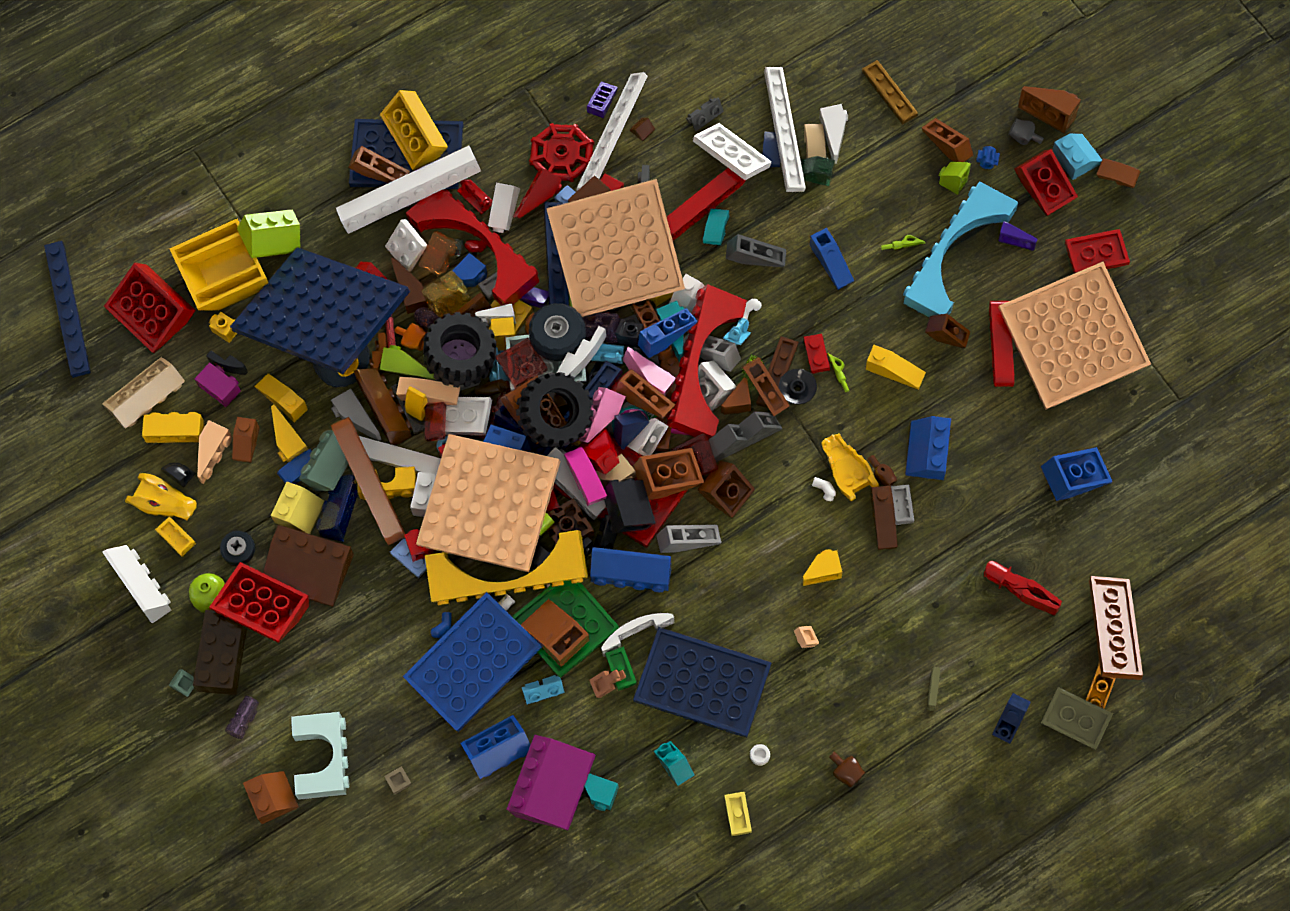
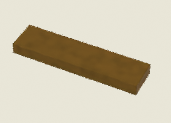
M878 60L862 68L863 74L902 125L918 116V112Z

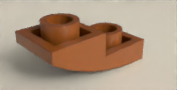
M1103 158L1096 175L1098 178L1115 181L1117 185L1134 188L1140 175V170Z
M385 332L377 333L378 340L375 341L376 351H372V358L369 360L370 368H377L379 374L382 372L380 365L383 348H388Z

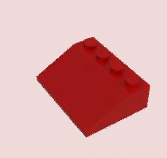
M140 263L132 265L104 305L152 353L157 352L182 329L196 311L147 264Z
M240 562L209 606V609L279 643L300 621L308 609L309 595Z

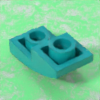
M711 208L704 231L703 243L712 245L722 244L725 236V226L729 219V210Z

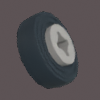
M233 531L222 539L220 553L223 559L231 565L238 566L240 562L246 564L254 556L255 543L246 532Z

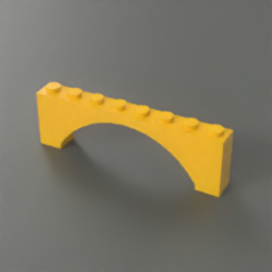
M579 530L559 533V540L556 546L540 566L523 577L507 582H487L474 578L458 568L448 558V553L445 552L425 555L431 602L437 603L438 606L449 604V600L456 599L457 602L468 601V597L473 596L476 599H480L486 592L488 594L495 593V596L506 595V591L514 590V593L525 592V588L528 587L538 590L544 589L547 584L557 587L563 586L565 581H571L572 584L583 582V578H588L582 535Z

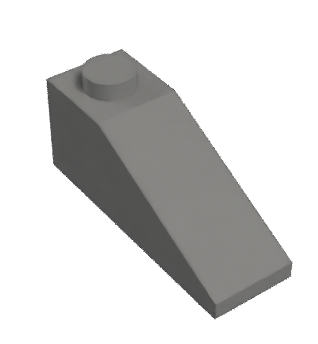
M688 333L687 336L684 338V343H685V341L688 339L689 333ZM713 336L707 337L699 357L707 362L714 360L721 369L729 372L741 360L735 343Z
M351 389L331 400L333 404L331 410L336 418L340 416L343 420L349 417L356 430L376 441H381L378 430Z
M717 525L666 526L656 535L660 553L681 552L721 543Z

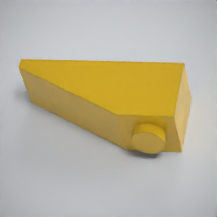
M873 345L866 363L867 371L918 390L926 374L925 371L894 352Z
M267 374L255 385L258 391L294 423L308 410L305 401L270 374Z
M273 404L271 410L276 443L279 449L277 454L283 462H290L298 455L307 451L308 448Z

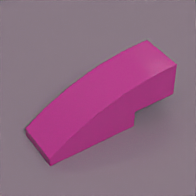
M580 447L565 453L564 457L587 506L606 499L607 494L584 449Z

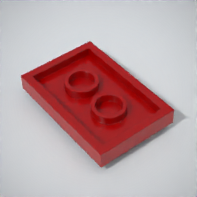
M1120 229L1065 240V246L1074 274L1101 262H1104L1106 269L1126 266L1130 263Z

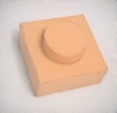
M811 626L798 627L794 630L801 648L815 647L819 644Z

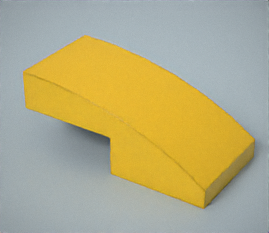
M409 386L405 399L406 413L422 421L426 416L424 407L428 403L426 394Z

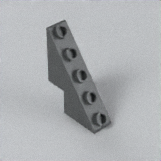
M753 412L739 425H726L696 450L701 468L703 469L782 430L777 418L772 413ZM710 450L712 457L710 458L708 455L707 459L703 460L701 454L704 453L703 458H705L707 451Z

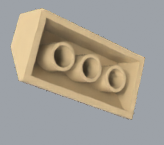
M160 357L102 404L118 423L126 429L135 425L137 419L142 415L150 413L152 407L157 403L160 404L165 401L167 395L172 391L179 390L185 380L170 362Z

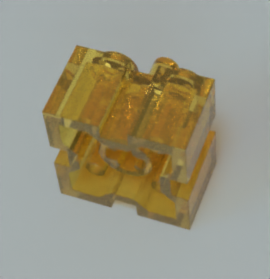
M452 270L440 278V283H432L421 291L436 319H443V316L448 313L453 315L454 312L471 300L470 296L466 293L467 289L463 281Z

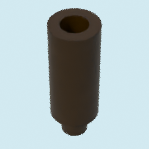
M498 379L477 385L475 387V394L477 397H489L500 394L510 387V383L507 380Z

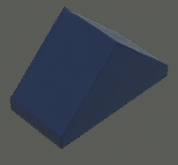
M641 411L615 415L613 439L621 449L624 450L648 425V419Z

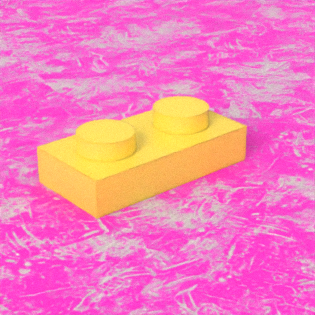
M745 792L724 795L731 835L752 833Z

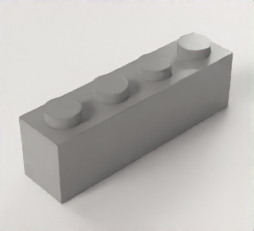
M555 447L547 455L548 457L560 460L554 483L571 499L574 498L578 506L595 520L606 509L605 501L601 500L587 506L564 457L566 452Z

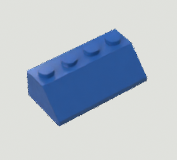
M592 548L590 577L591 582H594V584L600 586L613 584L618 588L630 586L636 590L647 588L655 592L669 591L671 556Z

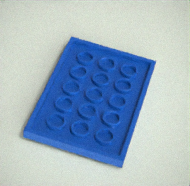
M486 592L403 677L459 732L542 646Z

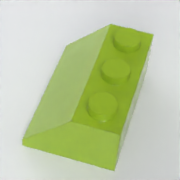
M293 210L244 215L237 227L251 258L290 254L297 247L300 248V224Z

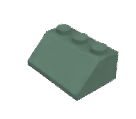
M327 430L320 436L318 446L312 450L311 458L302 467L299 480L315 491H333L348 465L333 430Z

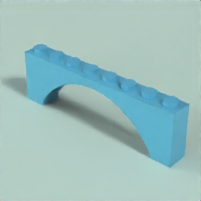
M980 181L976 187L972 186L968 193L969 198L967 201L963 200L959 207L960 212L958 215H953L950 221L951 226L949 229L945 228L942 232L941 241L939 243L936 242L933 246L930 258H925L921 272L917 271L913 277L911 287H906L903 296H905L904 304L929 318L933 315L946 313L949 315L954 302L949 300L941 276V263L947 249L958 237L973 228L1003 221L1008 223L1016 212L1018 201Z

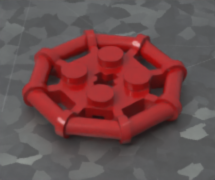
M551 123L549 127L536 137H532L529 164L538 171L542 168L547 170L540 163L545 161L549 166L547 171L559 177L562 181L573 182L576 177L586 170L592 157L595 143L577 124L556 125ZM557 132H569V134H557ZM551 133L553 134V136H551V139H550L549 141H548V140L543 141V140H544L546 137H548ZM576 135L582 142H576L573 136ZM539 146L543 147V154L538 155ZM586 148L585 158L580 156V149ZM560 149H564V152H566V153L563 154V155H560V154L557 153V152H559ZM577 162L582 163L579 167H577L575 170L571 172L570 168H573ZM555 169H561V170H566V171H567V173H553V172H554Z

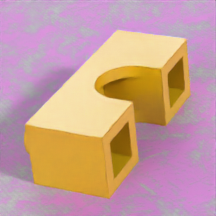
M415 466L395 468L394 479L388 483L381 482L389 499H392L394 496H402L404 498L413 496L417 480ZM357 482L358 495L360 499L366 500Z

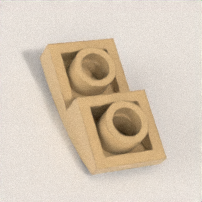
M804 124L807 160H825L826 147L823 124Z

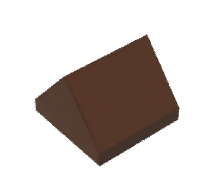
M641 118L630 129V132L642 142L655 131L649 118Z

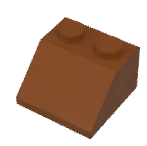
M284 771L262 774L243 783L257 819L261 824L299 808Z

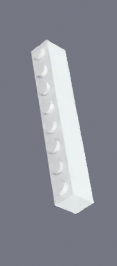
M467 146L337 207L336 210L344 228L349 234L481 172V169L470 146Z

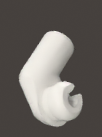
M757 299L749 300L746 303L743 318L748 320L750 311L753 309L755 311L760 310L761 302Z
M814 478L812 486L823 490L825 493L823 498L826 501H833L836 491L832 484L828 481Z

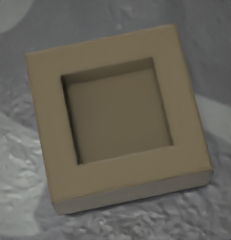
M402 766L384 776L394 795L412 785Z

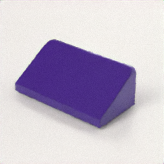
M533 287L520 301L542 308L547 305L549 294L548 291Z

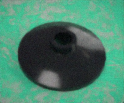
M792 369L781 377L779 390L787 402L801 405L809 402L815 396L817 383L813 375L808 371ZM799 387L801 391H795L794 388Z

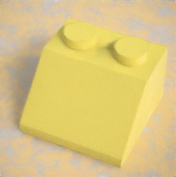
M286 482L271 517L275 524L311 534L325 501L301 486Z

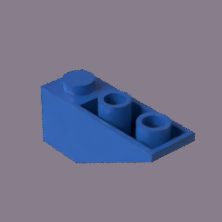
M825 228L811 235L810 247L836 288L840 289L854 282L840 249L828 229Z
M685 308L640 331L638 346L650 358L668 348L694 326L697 320Z

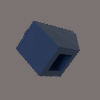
M1012 693L992 735L1010 744L1031 702Z

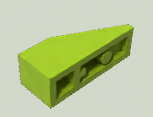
M390 345L389 348H383L380 370L435 380L433 378L434 373L430 374L424 365L400 350V346Z

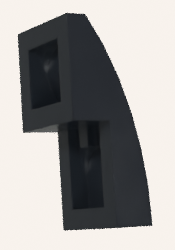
M213 351L206 355L212 365H218L226 372L246 375L248 373L245 365L231 355L226 360Z

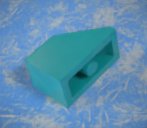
M589 774L584 789L594 808L605 811L606 809L611 810L619 786L616 782Z

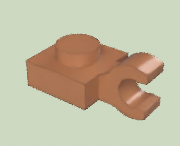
M614 670L610 674L609 671H603L589 681L596 698H602L616 689L613 683L625 679L626 675L623 670L619 672Z

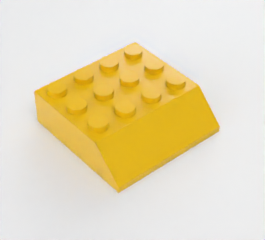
M238 218L170 248L198 310L224 309L259 293L268 284L258 259L250 257L237 230L240 224Z

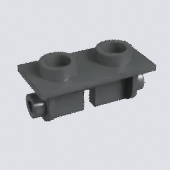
M710 98L708 102L701 106V110L696 109L691 114H688L686 120L689 124L692 123L695 131L724 112L720 99Z

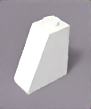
M496 183L488 224L489 227H493L494 232L503 233L504 230L509 231L520 188Z

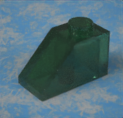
M820 156L800 160L805 181L830 186L835 160Z

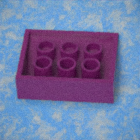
M534 735L506 810L516 818L568 831L596 755L551 738Z

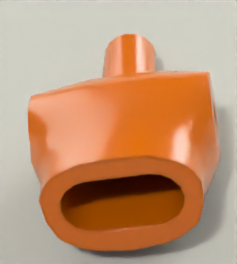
M412 323L407 330L399 326L395 328V333L403 336L401 340L403 346L408 349L423 350L424 341L422 339L427 332L421 327Z

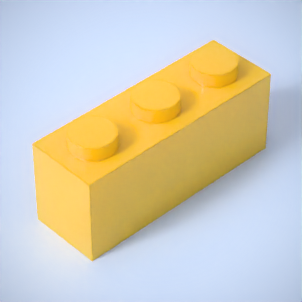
M153 412L150 415H144L142 436L146 443L199 442V436L204 429V420L201 414L196 412H189L188 414L176 412L160 414Z

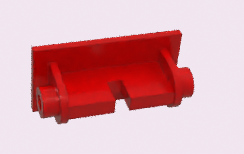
M464 179L460 182L461 187L457 192L481 215L492 206L493 200L471 179Z

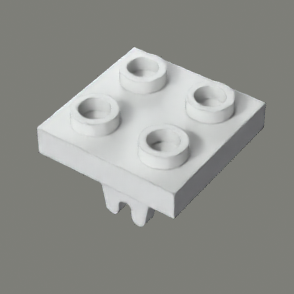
M406 219L399 222L385 245L393 257L409 272L413 270L421 255L425 254L424 250L429 248Z

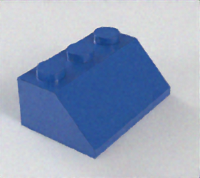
M930 416L911 421L905 476L944 480L951 418Z
M514 715L460 743L480 779L490 776L494 771L508 766L518 758L525 757L531 745Z

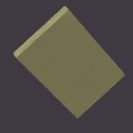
M1058 687L1041 723L1096 750L1113 713Z

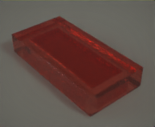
M444 402L426 404L425 440L427 442L445 439L446 404Z

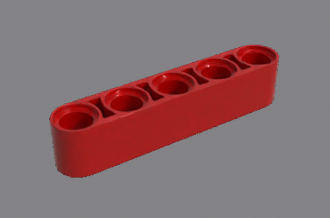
M1009 301L989 302L994 387H1014L1012 336L998 308L999 305Z

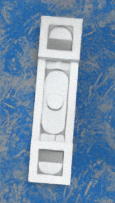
M650 614L626 623L605 641L601 647L603 656L605 657L606 652L621 648V640L654 625L657 631L659 627L665 628L674 624L673 614Z

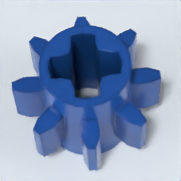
M985 146L982 150H978L976 162L980 163V167L984 169H992L994 165H998L1000 153H996L994 147Z

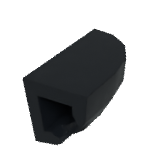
M169 463L161 468L163 473L183 488L196 474L181 463Z

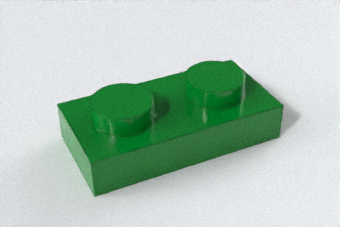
M624 646L606 652L605 656L611 672L623 670L626 675L625 679L615 682L618 691L637 685Z

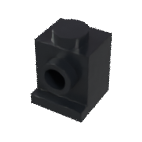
M621 319L615 332L618 344L640 348L638 346L640 331L644 330V325L626 322L625 319Z

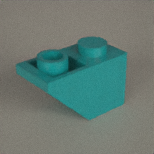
M671 741L662 744L654 751L662 766L677 786L694 776L686 757Z

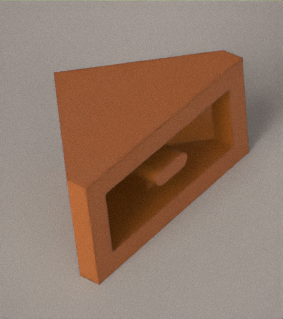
M745 377L721 405V413L724 415L751 411L748 381Z

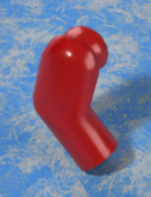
M467 240L465 242V248L469 252H482L487 247L483 240Z

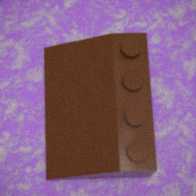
M278 525L271 541L263 573L309 595V600L334 607L354 553L350 546Z

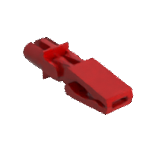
M995 561L987 563L984 576L999 585V589L1004 586L1018 597L1020 601L1052 615L1058 613L1062 601L1036 581L1011 573L1012 567L1008 569ZM1031 593L1038 595L1040 598L1035 597Z

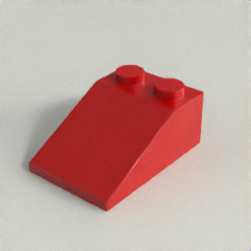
M1052 149L1044 150L1014 168L1021 183L1046 216L1078 197Z

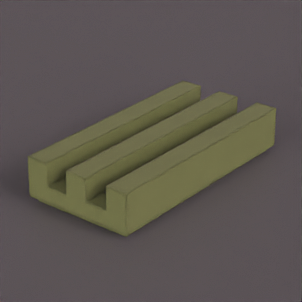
M933 667L931 671L927 710L935 711L941 669L939 667Z

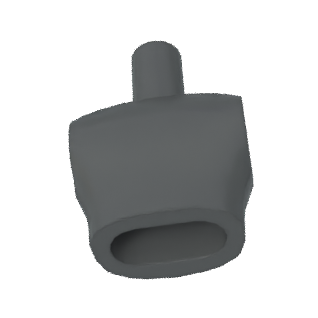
M1017 118L1008 135L1022 145L1028 144L1030 140L1041 144L1044 139L1034 133L1035 124L1032 121L1019 120Z

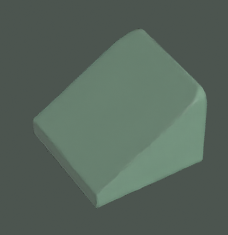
M179 669L170 682L169 687L188 697L194 688V677L183 669Z

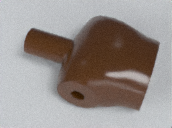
M874 455L868 458V461L874 468L875 479L883 486H892L897 482L893 470L888 465L880 464Z
M836 752L829 756L837 765L833 775L850 788L864 776L865 772L853 756H849L844 760Z

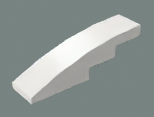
M598 326L590 342L583 339L575 355L567 353L557 373L562 372L565 373V376L572 375L576 377L594 357L607 337L605 328Z

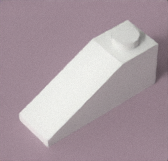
M842 104L820 108L819 118L821 124H823L824 135L833 164H837L845 124L848 121L847 111L843 110Z

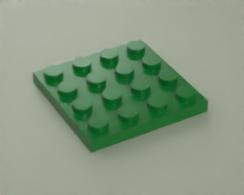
M565 581L563 586L552 587L551 584L512 616L521 625L541 605L550 599L589 634L590 641L562 667L542 648L537 652L556 676L560 678L596 650L620 628L582 583L572 584L571 581Z

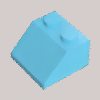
M1070 133L1054 142L1052 150L1072 180L1099 166L1102 162L1100 156L1083 134Z

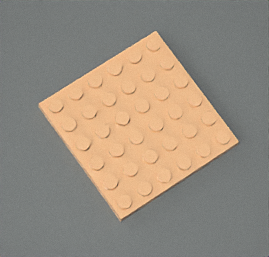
M657 179L546 208L573 308L582 317L685 289Z
M1104 262L998 307L1045 410L1151 365Z
M448 434L416 545L529 572L560 460Z

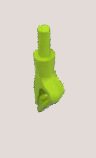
M906 235L902 241L881 245V250L891 248L896 250L902 247L925 244V241L912 235Z
M827 353L838 382L842 384L844 391L848 392L849 388L845 382L846 377L842 372L844 368L843 361Z

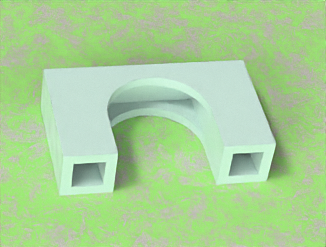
M340 712L291 717L292 736L295 741L322 739L329 742L333 747L332 761L324 770L317 773L294 775L295 795L298 800L346 795V788H349V777L345 776V769L348 768L347 756L344 757V749H347V739L343 737V730H346L345 718H342Z

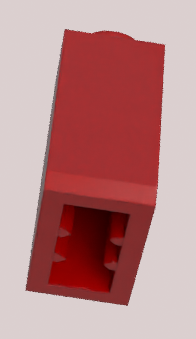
M606 427L590 442H583L578 447L584 449L594 469L604 475L620 463L615 441Z

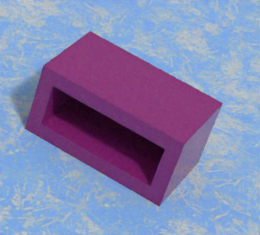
M209 362L196 376L195 381L198 387L227 407L241 392L238 386L239 382L230 375L228 377L225 375V371L220 366H214Z

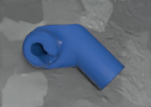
M442 613V623L431 629V636L433 638H441L451 628L452 613Z

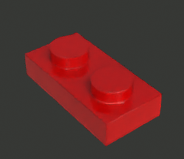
M822 334L804 337L803 341L811 374L829 371L830 366Z

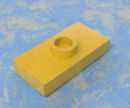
M170 516L155 529L181 557L196 545L195 541Z

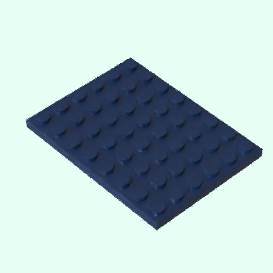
M297 247L271 277L268 284L260 290L232 323L230 328L235 333L344 374L410 293V290L407 286Z

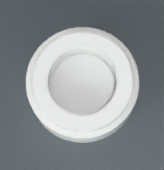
M755 745L750 751V759L755 765H765L770 759V751L765 745Z

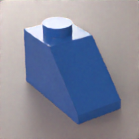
M469 253L445 278L446 287L448 289L476 287L479 282L481 283L487 277L486 265Z

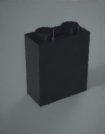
M630 478L621 482L619 480H612L607 483L608 485L604 487L607 494L604 501L614 533L642 531L656 523L643 480Z

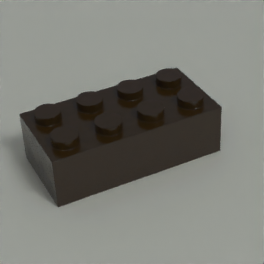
M205 610L193 686L197 692L236 695L247 627L213 610Z

